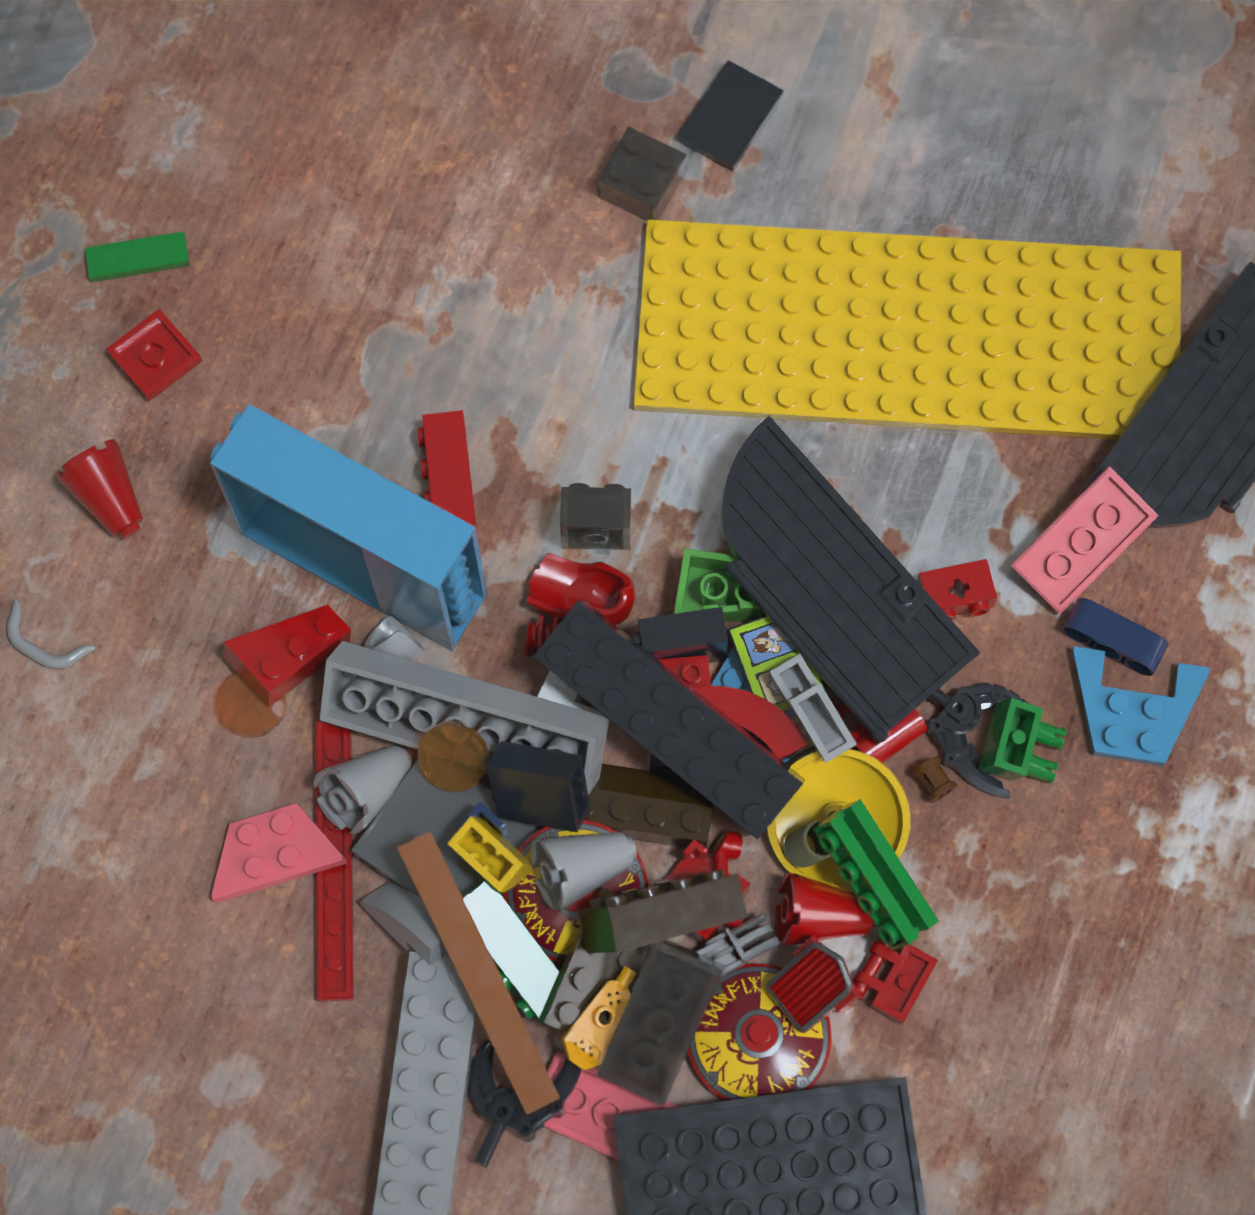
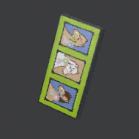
M767 615L728 629L729 637L750 693L766 699L781 709L794 721L809 743L808 747L782 760L815 749L767 675L769 671L800 653ZM804 659L816 681L821 684L826 692L821 677Z

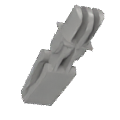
M764 912L730 931L727 928L725 932L707 941L704 944L705 948L695 953L690 949L637 979L632 992L640 1004L644 1016L649 1018L702 990L710 982L709 979L716 975L724 976L781 944L779 939L774 937L747 952L743 951L771 935L774 930L770 924L762 926L737 940L736 937L762 924L767 919ZM729 937L734 944L732 946H729L728 942L726 941V939ZM738 951L741 959L738 961L734 955V952Z

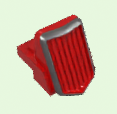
M815 935L811 936L793 953L795 958L766 985L769 995L793 1026L801 1033L811 1030L834 1010L842 1014L846 1013L854 1006L853 1002L863 995L851 980L844 958L823 945Z

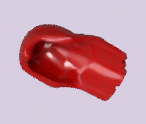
M547 553L539 563V569L534 570L529 580V596H527L526 602L541 611L549 613L553 617L563 619L578 600L584 599L612 623L618 625L629 617L636 600V593L633 581L629 576L604 562L578 563L552 553Z

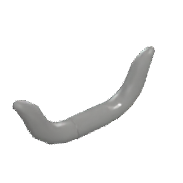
M14 599L6 626L7 634L14 648L45 667L63 669L74 665L84 656L95 650L93 645H84L77 647L66 655L53 656L23 638L19 629L22 617L21 604L17 599Z

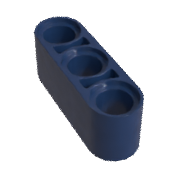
M1078 598L1062 627V631L1073 640L1091 649L1105 651L1106 657L1145 676L1154 675L1169 646L1167 640L1157 633L1087 598Z

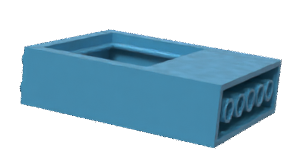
M248 404L243 413L239 412L234 417L230 425L231 432L224 442H219L215 446L210 456V465L240 534L381 613L395 617L401 624L453 652L488 595L476 527Z

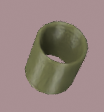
M822 820L808 823L790 832L785 838L784 851L788 860L793 865L800 868L809 867L831 857L821 847L818 836L813 829ZM807 835L815 844V853L807 844Z

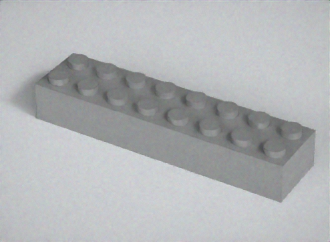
M344 641L326 659L320 721L486 769L489 756L494 754L501 741L579 754L582 756L588 794H590L600 778L609 724L608 717Z
M409 952L373 1215H452L478 1013L450 956L447 955L429 965L417 952Z

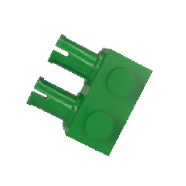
M1014 698L995 703L978 770L1007 780H1014L1028 775L1051 784L1057 774L1052 772V770H1058V763L1032 755L1035 741L1060 750L1065 743V740L1060 737H1066L1067 730L1042 722L1043 708Z

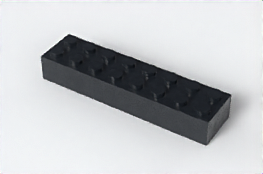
M584 599L578 600L533 656L757 840L805 781L795 770Z

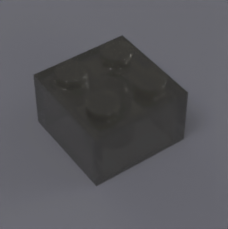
M628 126L597 178V197L646 221L659 220L687 172V154Z
M573 483L569 487H561L560 535L562 549L631 550V488H625L620 484H607L604 488H595L584 483Z

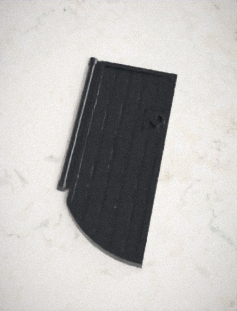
M1249 262L1074 498H1077L1108 466L1159 515L1148 527H1176L1204 520L1211 516L1221 501L1224 503L1223 507L1225 510L1235 513L1241 505V500L1255 482V264L1253 262Z
M770 416L764 419L748 436L737 453L724 486L721 502L723 544L738 560V562L733 560L728 563L724 570L746 591L879 745L889 736L887 733L974 660L980 654V651Z

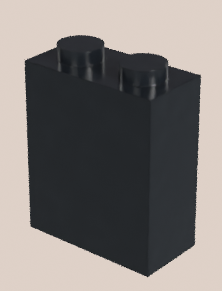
M722 607L638 619V631L632 632L633 640L657 659L708 655L709 663L726 661L728 637Z
M501 741L494 754H491L487 760L486 773L490 777L492 786L491 797L492 801L495 802L498 818L572 832L579 831L591 809L581 755Z

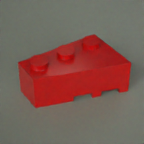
M325 605L224 641V658L268 707H271L325 665L326 659L342 641L350 643L351 629L329 605Z

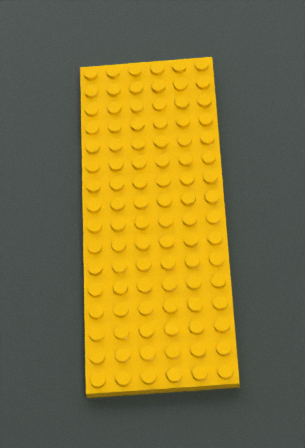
M647 220L634 411L767 418L770 416L772 419L1117 440L1180 355L1181 251Z

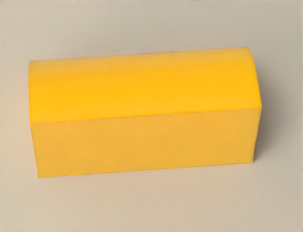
M470 816L448 842L452 849L499 892H506L513 888L533 869L531 862L483 818Z

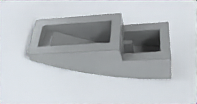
M801 654L769 671L767 675L825 763L857 745Z
M387 882L361 900V906L406 950L412 947L429 965H432L448 953L423 900L414 893L401 886Z

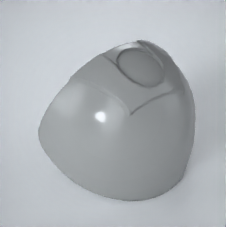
M390 615L381 620L365 643V648L407 660L415 659L425 651L417 639L395 617Z

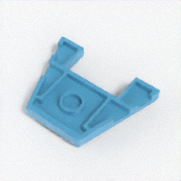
M1074 646L1071 656L1077 672V684L1084 705V717L1092 755L1164 766L1210 673V667L1178 663L1175 672L1173 697L1102 686L1105 651Z

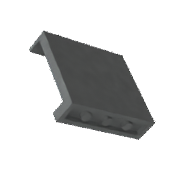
M426 751L421 754L351 851L357 860L380 876L421 898L397 847L431 831L463 897L472 890L471 887L485 878L452 849L448 842L457 833L456 826L480 802L498 817L496 805L492 801V790L482 784L484 779L468 768L463 772L453 765L455 763L453 759ZM499 818L508 829L509 836L506 840L516 849L528 836L543 827Z

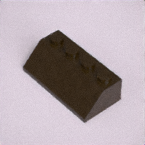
M602 763L600 778L589 794L591 809L585 819L603 823L618 832H622L632 840L687 848L693 840H696L707 849L714 807L710 800L679 775Z

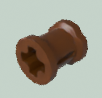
M934 756L923 762L912 773L915 778H920L930 793L928 798L931 803L944 798L958 787L955 781H950L940 766L941 759L939 756Z

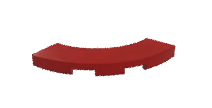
M702 686L694 688L740 727L758 738L781 760L809 746L807 739L794 721L766 699L748 691L732 687Z

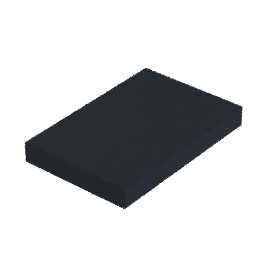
M727 60L678 133L677 141L734 171L784 96V90Z

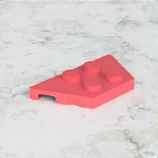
M297 803L230 823L211 894L212 900L219 903L347 864L346 858Z

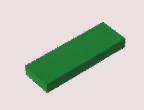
M184 231L85 248L91 283L190 266Z

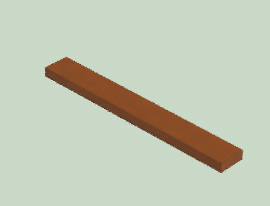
M431 831L397 847L526 1114L528 1115L560 1099Z

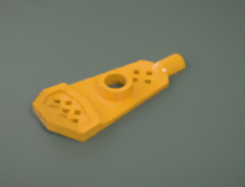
M624 966L616 980H610L604 984L562 1037L567 1059L582 1070L602 1064L607 1053V1047L631 998L628 986L636 973ZM606 1010L609 1013V1020L606 1024H601L599 1022V1014Z

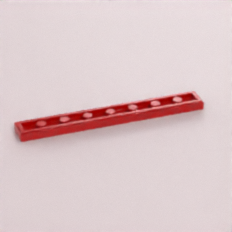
M315 720L316 776L325 768L352 759L351 729ZM317 786L316 826L320 828L329 841L346 858L347 864L316 873L317 1001H354L353 853L351 851L353 849V834L350 833L353 829L345 827L341 830L326 817L317 801V798L321 796L319 786Z

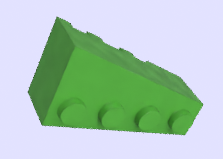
M684 549L674 614L722 607L725 622L755 620L766 616L738 582L731 578L724 570L727 564L733 560L738 562L734 555Z

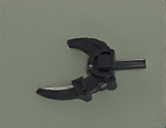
M978 683L976 686L971 685L968 688L961 686L952 698L941 689H938L929 698L942 707L943 711L937 718H933L927 724V733L933 736L936 745H939L944 755L942 759L943 766L955 769L968 783L977 789L996 797L1009 799L1010 790L1004 789L1002 781L994 778L987 772L978 770L979 763L977 759L979 756L973 744L967 743L965 733L970 732L978 725L982 709L994 708L995 703L1009 698L1028 702L1021 699L1020 695L1014 691H1008L1006 687L997 684L992 686L990 683Z
M486 1040L480 1047L478 1056L474 1058L471 1066L473 1070L469 1075L470 1096L479 1110V1117L491 1123L474 1159V1163L487 1168L505 1130L519 1134L524 1142H531L534 1140L536 1132L544 1127L545 1122L552 1117L562 1118L565 1115V1102L577 1085L582 1071L581 1068L570 1062L566 1057L560 1073L553 1081L560 1099L527 1115L515 1090L505 1087L497 1089L493 1077V1055L495 1048L492 1042Z

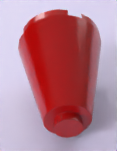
M115 439L104 441L107 448L98 451L95 446H92L67 461L62 466L65 473L57 471L56 476L113 537L121 535L123 539H126L141 529L139 524L143 521V516L120 446Z
M786 873L783 876L778 893L785 895L782 905H776L775 910L776 937L779 941H782L781 945L804 944L813 935L817 936L820 941L868 935L871 928L876 927L870 916L859 906L858 898L854 893L796 873Z

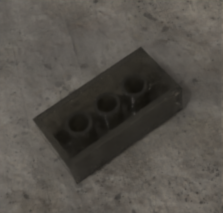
M668 939L654 943L596 1076L664 1106L725 965Z

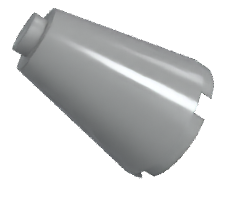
M392 745L323 769L315 776L313 782L314 788L319 786L321 796L317 798V801L323 813L339 829L342 830L348 827L353 829L350 832L351 834L359 833L366 828L383 808L411 770V756L406 750Z
M622 832L541 838L532 843L530 855L532 868L539 866L542 878L537 879L536 883L542 897L553 910L558 908L560 910L567 908L632 867L637 851L630 837H626Z

